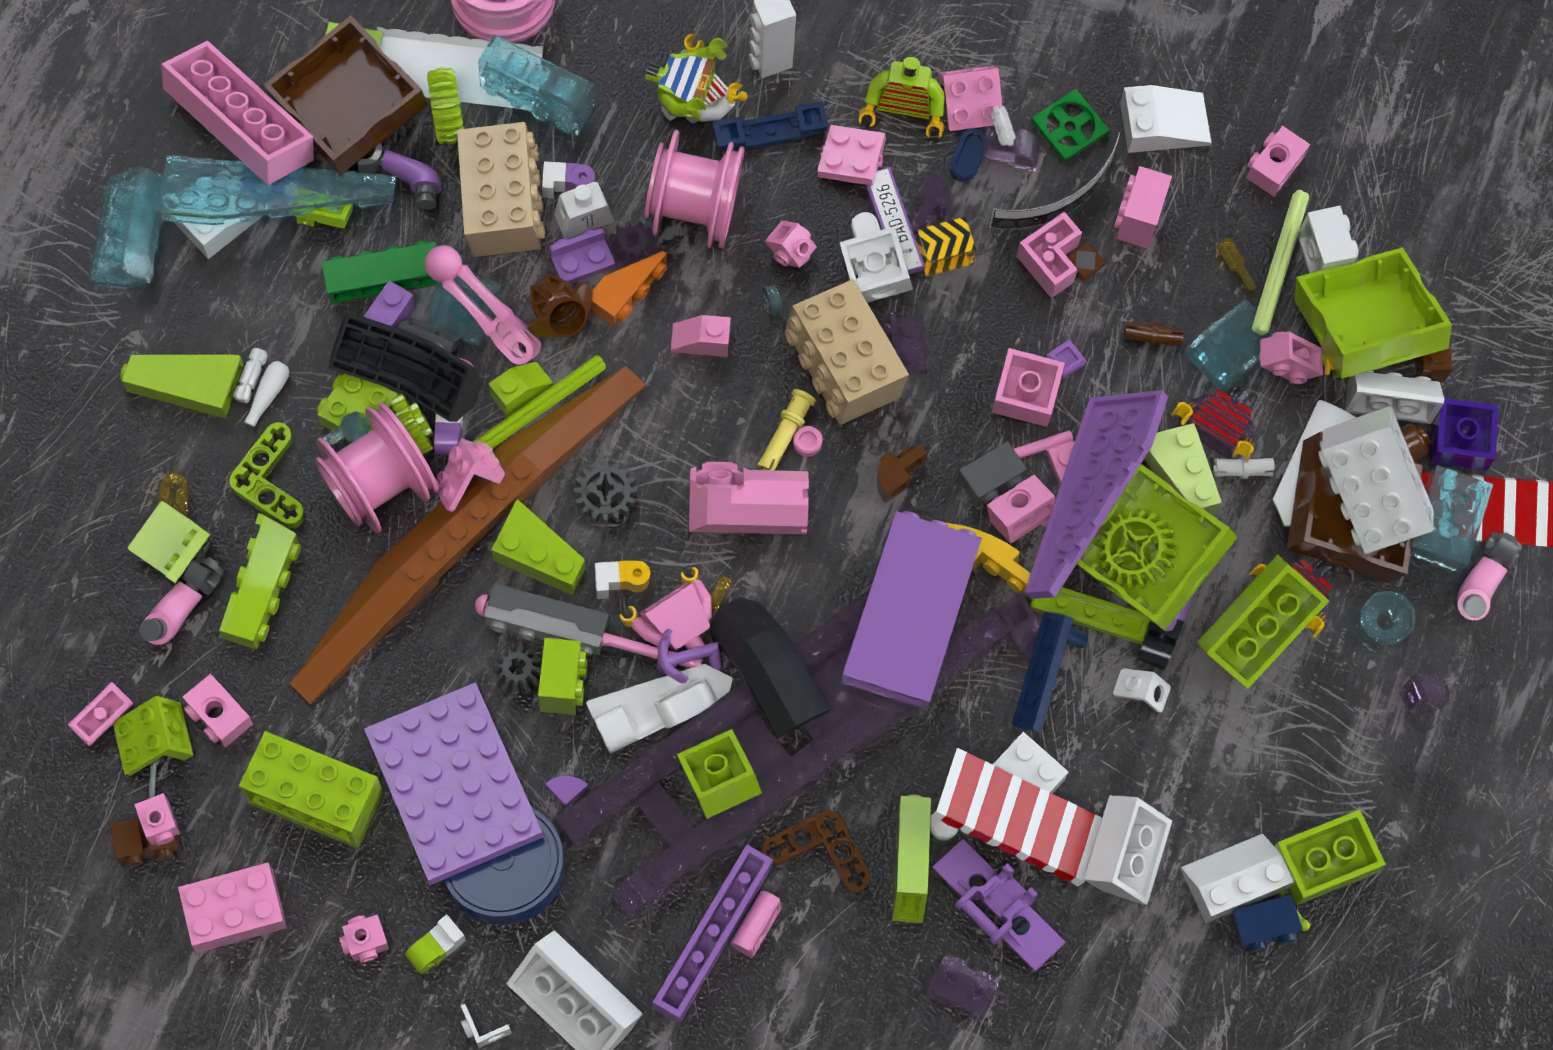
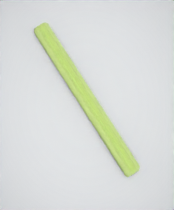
M1297 190L1292 195L1252 325V331L1261 336L1269 331L1309 200V194L1302 190Z

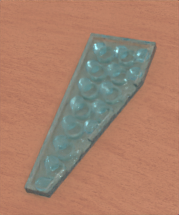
M167 155L155 215L156 220L222 225L224 220L239 218L240 222L251 221V216L259 215L278 218L315 213L316 208L329 207L330 211L341 210V205L348 204L359 205V207L391 204L394 202L396 176L357 173L353 171H345L339 175L335 170L301 167L267 185L241 161Z

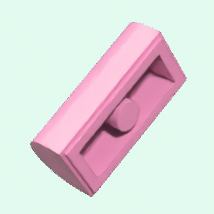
M111 682L68 726L90 747L134 703Z
M761 890L730 942L731 946L750 958L754 957L782 909L780 899L769 892Z

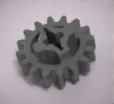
M604 460L603 467H598L593 462L592 471L585 468L582 470L584 479L576 478L578 488L574 489V496L579 497L576 500V506L583 507L582 515L584 517L591 513L592 522L594 523L599 517L603 518L604 525H607L609 518L612 517L617 523L619 522V514L629 515L627 506L635 507L636 500L632 498L638 496L637 488L633 487L636 485V480L634 477L628 478V468L620 471L618 462L613 467L608 466L607 460ZM612 477L618 479L621 483H617ZM605 484H607V489H609L607 501H604V495L602 494ZM590 502H595L600 508L594 506Z

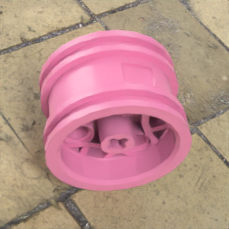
M451 0V6L457 21L470 35L489 42L501 41L512 44L524 41L535 35L546 25L553 13L555 0Z

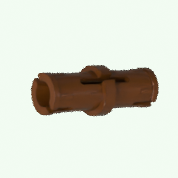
M1126 321L1124 339L1149 342V345L1153 346L1158 343L1181 347L1184 329L1163 327L1153 322L1152 325Z

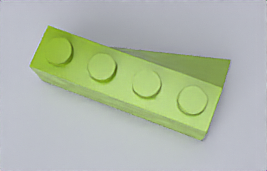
M258 513L255 522L260 526L257 538L250 537L247 546L248 565L240 567L237 576L236 586L240 589L238 593L233 592L231 594L219 630L223 639L256 650L260 641L264 642L269 632L268 620L270 615H275L278 610L280 598L277 597L281 587L286 588L291 574L288 571L292 561L298 559L301 550L296 533Z

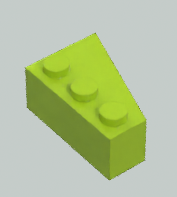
M517 499L491 549L493 561L570 595H574L586 571L585 559Z

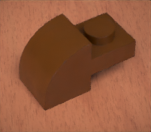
M921 444L914 449L912 447L906 448L898 455V459L895 458L891 451L882 458L877 475V489L885 503L908 489L911 480L909 474L926 462L927 452Z

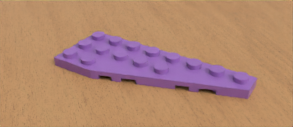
M1163 390L1092 397L1089 399L1024 592L1030 599L1056 597L1153 445L1168 399Z

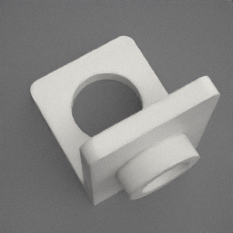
M1122 669L1113 695L1120 698L1143 700L1156 712H1162L1171 687L1155 672ZM1159 685L1161 695L1159 700L1156 702L1154 699V690Z
M461 1005L466 1017L465 1020L461 1021V1024L468 1038L474 1036L479 1048L511 1034L509 1025H505L479 1037L466 1005Z

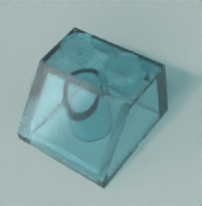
M474 274L499 300L503 284ZM457 276L455 280L460 287L493 319V311L466 282ZM437 282L427 324L463 337L462 341L479 347L485 337V332L470 312L443 288L441 282Z

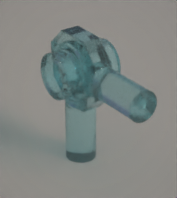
M358 411L349 413L342 418L339 428L320 438H323L329 445L344 438L354 442L368 433L370 428L368 418L365 414Z

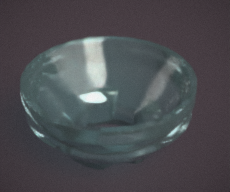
M1381 591L1373 594L1365 602L1361 611V623L1364 631L1370 638L1382 644H1395L1409 636L1415 625L1416 615L1412 604L1406 597L1394 591ZM1380 615L1389 616L1393 622L1392 628L1389 630L1381 629L1377 625V617Z

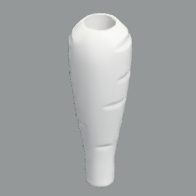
M279 361L268 365L244 423L255 427L261 415L285 385L290 373L288 366Z

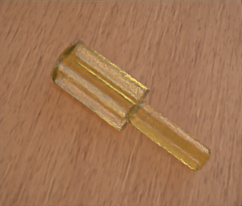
M1231 238L1224 239L1216 246L1231 271L1236 270L1248 290H1255L1256 285L1243 266L1244 262H1246Z

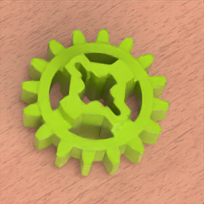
M403 394L390 400L392 408L396 413L395 416L405 427L422 455L431 451L433 446L428 435L432 434L433 431L418 404L414 403L411 405Z

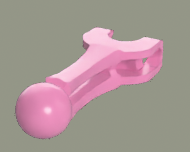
M441 245L434 247L428 252L425 258L427 274L433 280L441 282L443 288L470 312L485 334L491 337L497 348L511 362L517 365L525 364L539 354L542 345L539 337L533 334L528 326L516 317L509 307L498 300L475 277L467 265L462 264L461 257L454 248ZM457 276L466 282L497 316L494 320L460 287L455 280ZM519 342L526 347V352L521 349Z

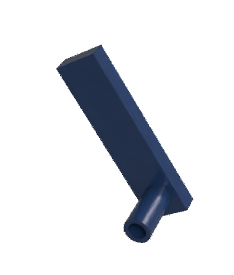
M1044 612L1012 726L1041 733L1065 645L1068 644L1082 649L1088 642V635L1085 632L1071 627L1073 618L1067 615Z

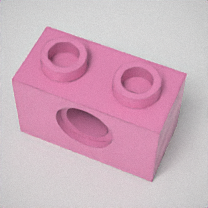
M1284 126L1276 134L1273 132L1269 134L1263 143L1265 149L1261 154L1256 152L1247 164L1250 168L1247 179L1272 196L1277 194L1305 157L1310 146L1308 142ZM1270 157H1277L1281 162H1274Z
M1033 475L1018 483L1005 494L995 497L991 503L987 504L990 522L1011 544L1050 518L1055 503V496Z
M211 673L183 696L187 707L184 708L185 712L195 723L199 719L204 723L206 728L203 731L214 744L220 741L226 748L253 725L250 716ZM215 707L223 708V712L219 717H208L211 709Z

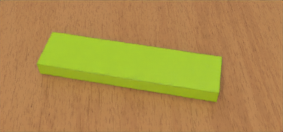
M1061 587L1055 598L1032 599L1029 607L1030 610L1042 614L1050 612L1067 615L1073 618L1072 623L1141 645L1150 621L1137 610Z

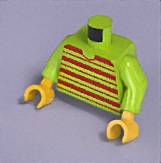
M907 57L903 62H892L889 70H883L871 80L864 101L867 103L866 107L862 108L859 112L860 124L864 115H870L872 117L870 127L874 125V107L877 106V110L924 119H929L931 115L932 121H930L926 128V135L930 137L931 127L935 126L940 131L939 138L942 136L945 127L943 122L940 121V116H943L944 91L937 80L932 78V72L929 67L920 66V61L915 57Z

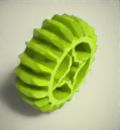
M436 68V70H430L427 73L436 139L440 144H454L458 142L457 130L464 129L455 71L452 68Z
M1141 509L1137 516L1134 510H1129L1127 519L1122 514H1118L1120 522L1115 524L1113 521H1109V526L1112 528L1111 531H1102L1106 541L1098 542V546L1104 549L1098 553V558L1104 560L1101 568L1104 571H1108L1107 576L1111 580L1116 579V583L1120 586L1127 583L1130 589H1134L1138 583L1140 588L1146 589L1147 580L1153 585H1157L1156 576L1160 575L1162 578H1166L1167 574L1163 571L1164 568H1174L1173 563L1169 561V558L1177 557V552L1172 550V548L1178 545L1177 541L1171 538L1174 535V531L1171 528H1167L1168 523L1166 520H1159V516L1153 512L1148 516V513ZM1149 529L1155 533L1150 536L1148 534L1137 536L1134 530ZM1125 538L1123 546L1118 549L1121 540ZM1134 541L1141 546L1139 547L1141 549L1139 552L1141 558L1134 553L1136 552L1134 550L1136 547ZM1158 549L1155 558L1151 562V554ZM1137 562L1142 569L1126 570L1120 566L1125 563L1129 565Z

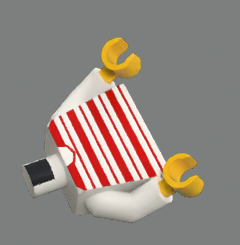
M696 34L687 35L684 40V45L687 49H683L681 53L703 48L704 41L699 40L697 45L693 47L692 41ZM715 74L704 102L707 109L701 110V119L696 121L692 116L686 118L690 123L721 120L735 106V101L743 102L747 99V93L741 91L736 96L737 90L742 85L732 83L727 87ZM664 106L661 107L667 119L671 121L676 118Z

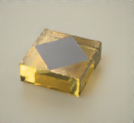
M724 576L719 579L711 595L712 612L717 613L718 609L724 605L732 589L731 579Z

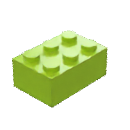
M1360 809L1279 841L1274 846L1282 855L1294 883L1289 887V890L1296 905L1374 875L1386 865Z

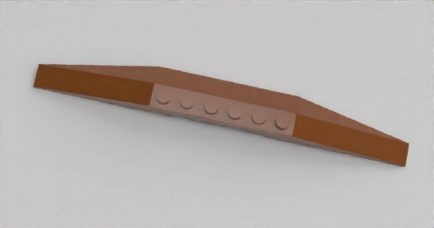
M624 366L499 446L493 453L500 461L499 464L505 473L501 483L498 484L474 474L453 512L446 510L441 501L381 557L289 683L290 686L312 705L439 584V579L512 510L517 499L524 503L629 404L646 387V384L627 366Z

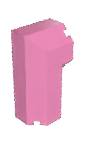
M706 462L702 464V470L696 472V467L690 469L689 532L807 534L808 471L748 470L743 467V472L737 470L738 465L733 462Z

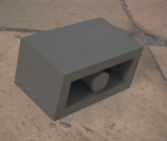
M1007 441L961 468L957 480L975 507H978L983 503L985 505L991 503L995 497L1000 496L1001 492L1006 489L1011 490L1018 483L1024 481L1027 468Z

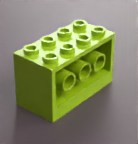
M266 731L239 784V788L248 804L359 849L384 795L377 776Z

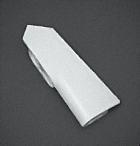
M1322 400L1317 402L1273 497V502L1284 527H1290L1303 440L1320 431L1323 432V429L1357 418L1337 406Z
M702 664L681 671L689 678L686 683H679L667 675L588 700L586 704L611 754L664 727H673L712 708L718 701L729 697L733 678L706 664Z

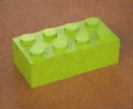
M1277 554L1197 643L1211 658L1249 689L1324 608L1329 600Z

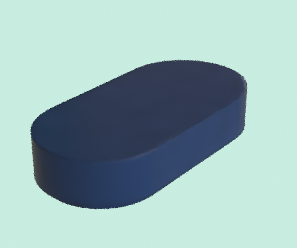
M968 129L962 133L949 167L950 174L955 180L968 182L976 176L988 143L987 137L982 131Z

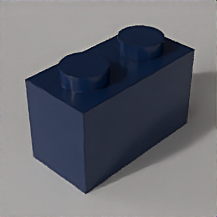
M1292 894L1235 909L1231 914L1241 951L1249 949L1250 953L1262 951L1268 948V943L1279 941L1280 945L1294 942L1297 940L1296 936L1300 935L1303 930Z

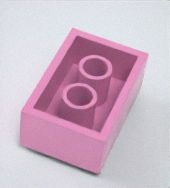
M269 862L178 887L191 945L197 953L287 928L274 872Z

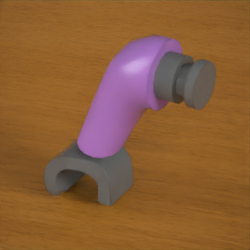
M381 143L367 154L372 157L358 161L359 174H372L382 168L383 171L411 186V190L416 194L417 198L416 207L422 210H431L436 207V197L442 191V181L436 170L429 165L389 150L383 153Z

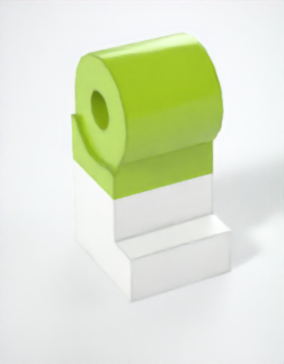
M447 914L405 953V956L420 974L425 973L435 964H439L466 942L464 934Z

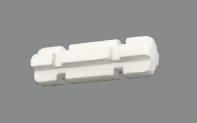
M996 105L992 108L993 112L991 113L1000 144L1010 147L1014 144L1013 140L1016 138L1007 109L1004 106L998 107Z
M253 348L250 353V361H247L239 380L240 386H237L234 392L235 400L248 403L252 396L251 390H254L262 372L261 367L267 359V353L262 349Z

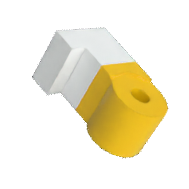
M642 561L595 563L597 599L609 598V590L628 589L632 592L644 591L650 581L649 567Z

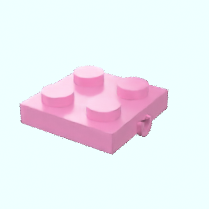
M830 125L825 146L822 147L823 152L820 154L821 160L817 170L818 177L873 186L877 169L882 167L883 164L882 151L886 141L885 133Z

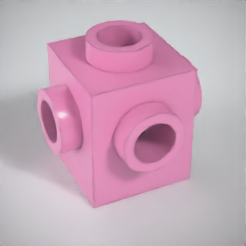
M781 221L765 240L775 253V260L783 266L789 265L800 268L810 259V255L817 248L810 239L811 234L807 229L800 226L799 223Z
M365 915L357 916L348 920V925L342 926L344 936L339 937L345 955L350 953L354 961L368 962L378 957L377 953L389 950L378 915L368 918Z

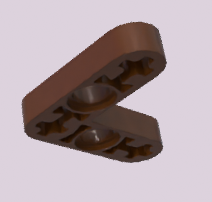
M824 811L768 838L762 845L761 853L773 859L772 866L775 867L823 845L847 891L854 894L862 893L869 885V871L842 818L834 811ZM824 819H828L829 822L835 821L837 823L834 825L836 836L838 837L840 834H843L844 837L837 838L829 844L828 841L832 840V835L828 829L823 830L821 828L824 826ZM798 831H805L810 835L811 841L806 846H798L793 840L794 834ZM783 838H788L789 846L794 852L789 853V848L787 847L780 851V858L776 859L774 855H767L770 852V845L780 848L785 845ZM841 844L848 846L851 850V856L846 860L838 859L834 855L836 846ZM856 860L858 864H853V869L857 876L861 874L864 876L861 880V885L857 886L855 882L850 884L851 872L847 867L843 871L841 867L849 866Z

